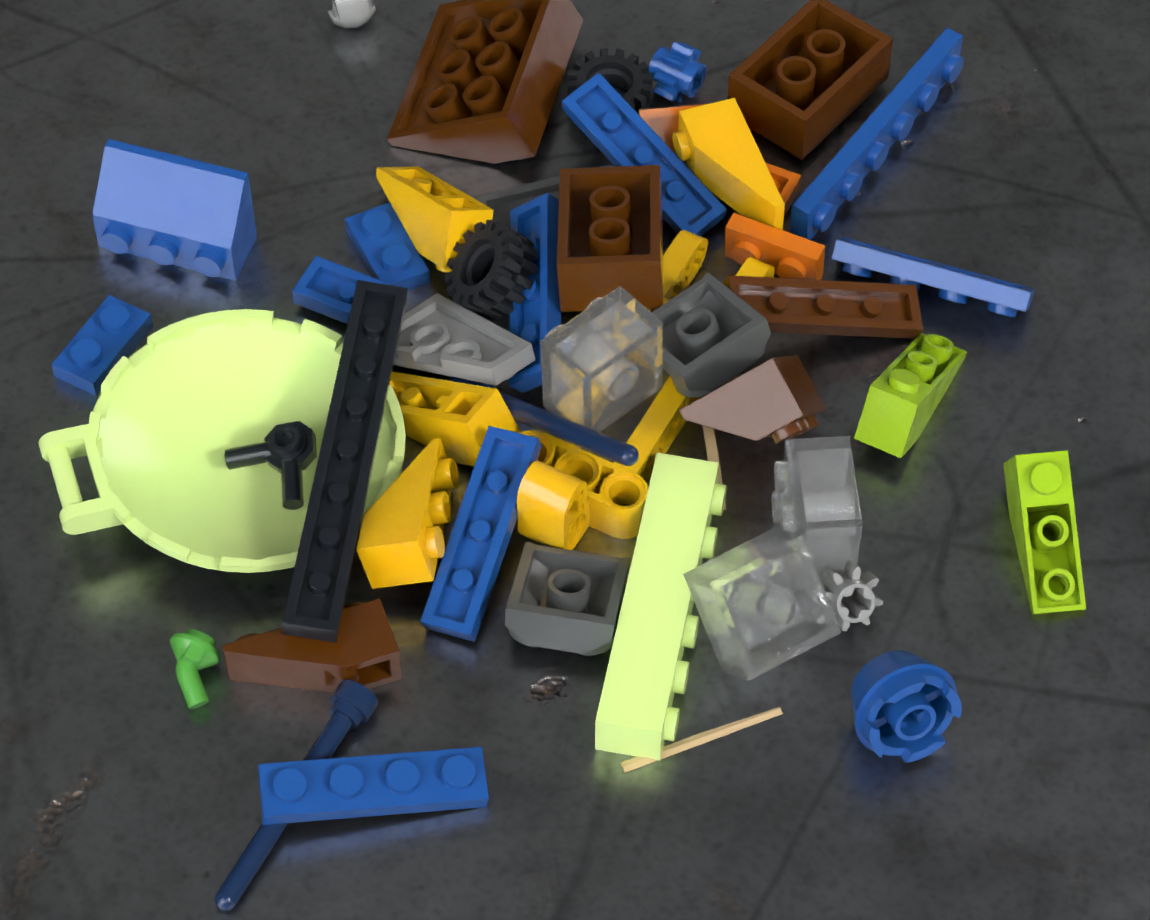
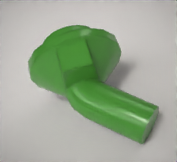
M187 629L185 633H174L171 635L170 645L177 660V679L188 709H195L209 702L198 670L219 664L221 654L214 648L216 645L215 640L201 631Z

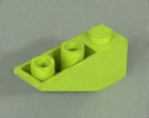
M921 333L870 385L854 439L902 458L919 439L966 358L967 351L955 347L953 342L944 336Z
M1068 450L1015 455L1003 463L1009 517L1031 613L1036 615L1086 610Z

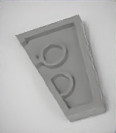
M436 293L404 314L394 365L497 386L501 382L512 378L516 372L535 361V356L530 342Z

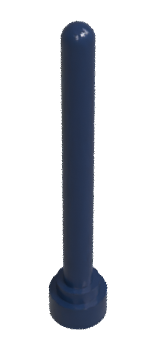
M451 377L450 379L453 382L494 388L490 384L456 377ZM500 392L514 420L624 466H632L638 461L639 453L634 446Z
M349 679L341 680L329 699L331 705L328 710L330 719L303 760L331 758L349 729H356L359 724L367 723L378 705L376 696L358 682ZM288 823L260 825L215 895V904L219 909L228 911L236 906Z

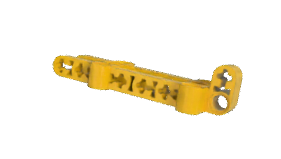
M683 229L677 234L664 253L663 304L686 290L698 273L707 252L708 240ZM749 257L735 276L774 278L775 269L772 265ZM656 309L607 310V339L556 415L594 430L639 360L663 369L629 336L626 329L630 324L637 323ZM741 373L732 378L731 380H729L727 383L741 376ZM669 376L626 442L634 446L639 453L638 461L632 466H624L617 462L612 463L581 449V447L537 430L520 432V434L538 438L542 448L538 459L527 469L518 489V533L545 546L574 550L588 527L618 539H631L638 536L648 492L647 482L652 475L656 453L666 454L687 420H684L679 410L702 397H686L681 395L676 390L671 376Z

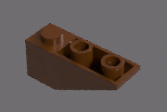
M380 598L365 603L354 602L344 606L337 643L282 634L281 627L261 634H246L234 642L222 645L229 681L333 693L341 680L344 679L358 682L367 689L402 680L400 651Z

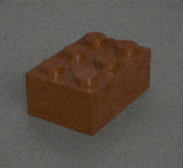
M810 0L729 74L727 99H736L750 129L803 160L888 79L893 38L828 0Z
M660 165L560 169L557 274L561 312L657 309L663 305V208Z

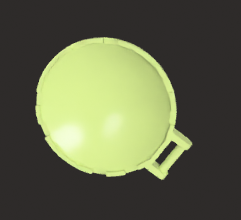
M239 309L210 312L186 318L148 336L146 345L138 349L129 358L123 356L110 370L101 384V393L93 412L91 411L89 424L51 431L44 434L38 441L42 458L50 464L63 508L59 513L63 531L70 535H77L124 524L134 535L151 547L170 557L199 567L241 573L270 572L295 567L343 348L342 335L308 319H304L303 323L300 324L274 318V311ZM391 384L389 385L362 522L364 514L402 472L406 434L401 407ZM300 421L311 428L316 435L317 457L305 470H302L303 507L289 510L284 508L282 504L281 473L270 467L268 463L229 470L225 461V449L264 442V438L276 425ZM83 456L88 458L99 498L87 501L82 499L71 459Z

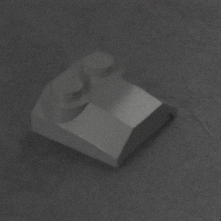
M709 272L703 275L702 279L637 323L626 327L629 336L671 376L676 390L686 397H704L756 363L764 355L766 343L771 335L767 319Z
M526 541L506 605L505 626L508 627L510 635L516 641L529 647L573 652L585 656H593L608 651L612 647L631 558H618L541 546Z

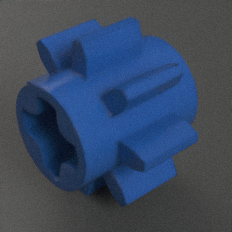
M676 41L673 42L671 49L665 46L660 47L654 54L648 73H652L653 81L657 82L653 93L672 102L674 100L681 102L683 95L690 98L694 97L702 87L707 73L706 65L698 62L701 51L683 42L680 44Z

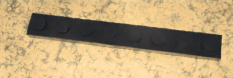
M357 280L282 622V634L337 643L407 303L408 288Z

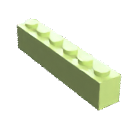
M656 453L596 715V750L648 757L660 761L664 741H675L680 709L672 707L674 693L684 694L686 690L690 662L681 660L684 647L694 649L699 616L691 615L694 602L704 603L708 572L701 571L703 558L713 559L718 528L710 527L712 515L722 516L727 485L718 484L719 462Z

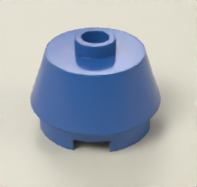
M889 651L873 658L858 672L851 688L857 736L865 747L874 751L881 758L885 754L887 756H901L904 762H913L927 757L945 744L946 741L942 737V733L950 725L953 716L960 719L962 713L961 700L957 694L956 684L952 676L941 667L908 651Z

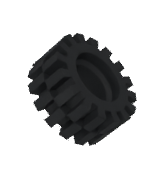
M608 48L600 49L599 57H595L593 52L590 51L585 54V62L578 58L573 63V69H569L567 74V96L597 73H600L613 88L625 92V94L621 95L622 98L638 114L637 109L652 108V73H648L649 66L645 61L639 64V56L631 53L627 59L624 58L625 50L616 49L615 55H608Z
M487 220L486 224L479 222L474 225L475 233L467 230L462 235L465 239L463 245L457 242L453 250L458 253L455 259L449 258L447 262V267L451 268L452 272L445 274V282L450 284L446 291L449 296L453 297L451 300L487 319H490V317L500 319L502 318V312L509 315L514 311L513 302L521 304L525 299L521 292L524 287L530 290L533 285V281L529 280L528 277L529 274H536L538 265L531 261L538 258L537 251L532 248L534 244L531 240L499 222Z

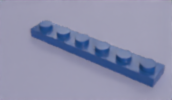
M946 28L794 202L791 212L790 233L811 240L818 231L824 232L829 228L839 206L845 200L851 201L857 195L863 178L870 170L877 171L882 166L889 148L896 140L903 141L907 137L918 114L922 110L925 112L929 111L934 105L942 86L946 82H954L958 77L964 64V58L960 56L963 35Z

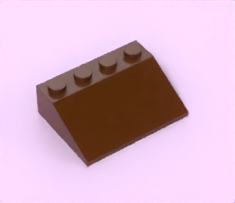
M460 0L439 5L387 137L390 145L493 164L535 157L583 22L582 17L571 0Z

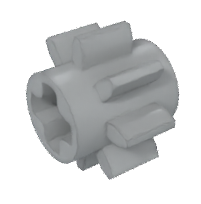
M852 560L847 561L844 569L833 570L831 567L826 566V576L821 584L812 586V591L824 601L818 606L816 612L825 621L834 617L835 624L842 631L847 632L850 622H862L868 626L870 624L869 616L872 614L875 606L883 605V601L871 590L878 584L879 579L870 571L861 574L860 567Z

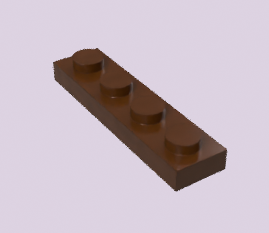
M728 275L723 282L726 287L767 319L771 332L916 339L923 331L916 285Z

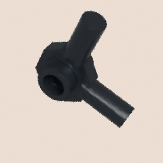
M300 421L279 424L264 438V442L225 449V461L229 470L268 463L270 467L281 473L283 507L289 510L303 507L302 470H305L317 457L316 435L311 428Z

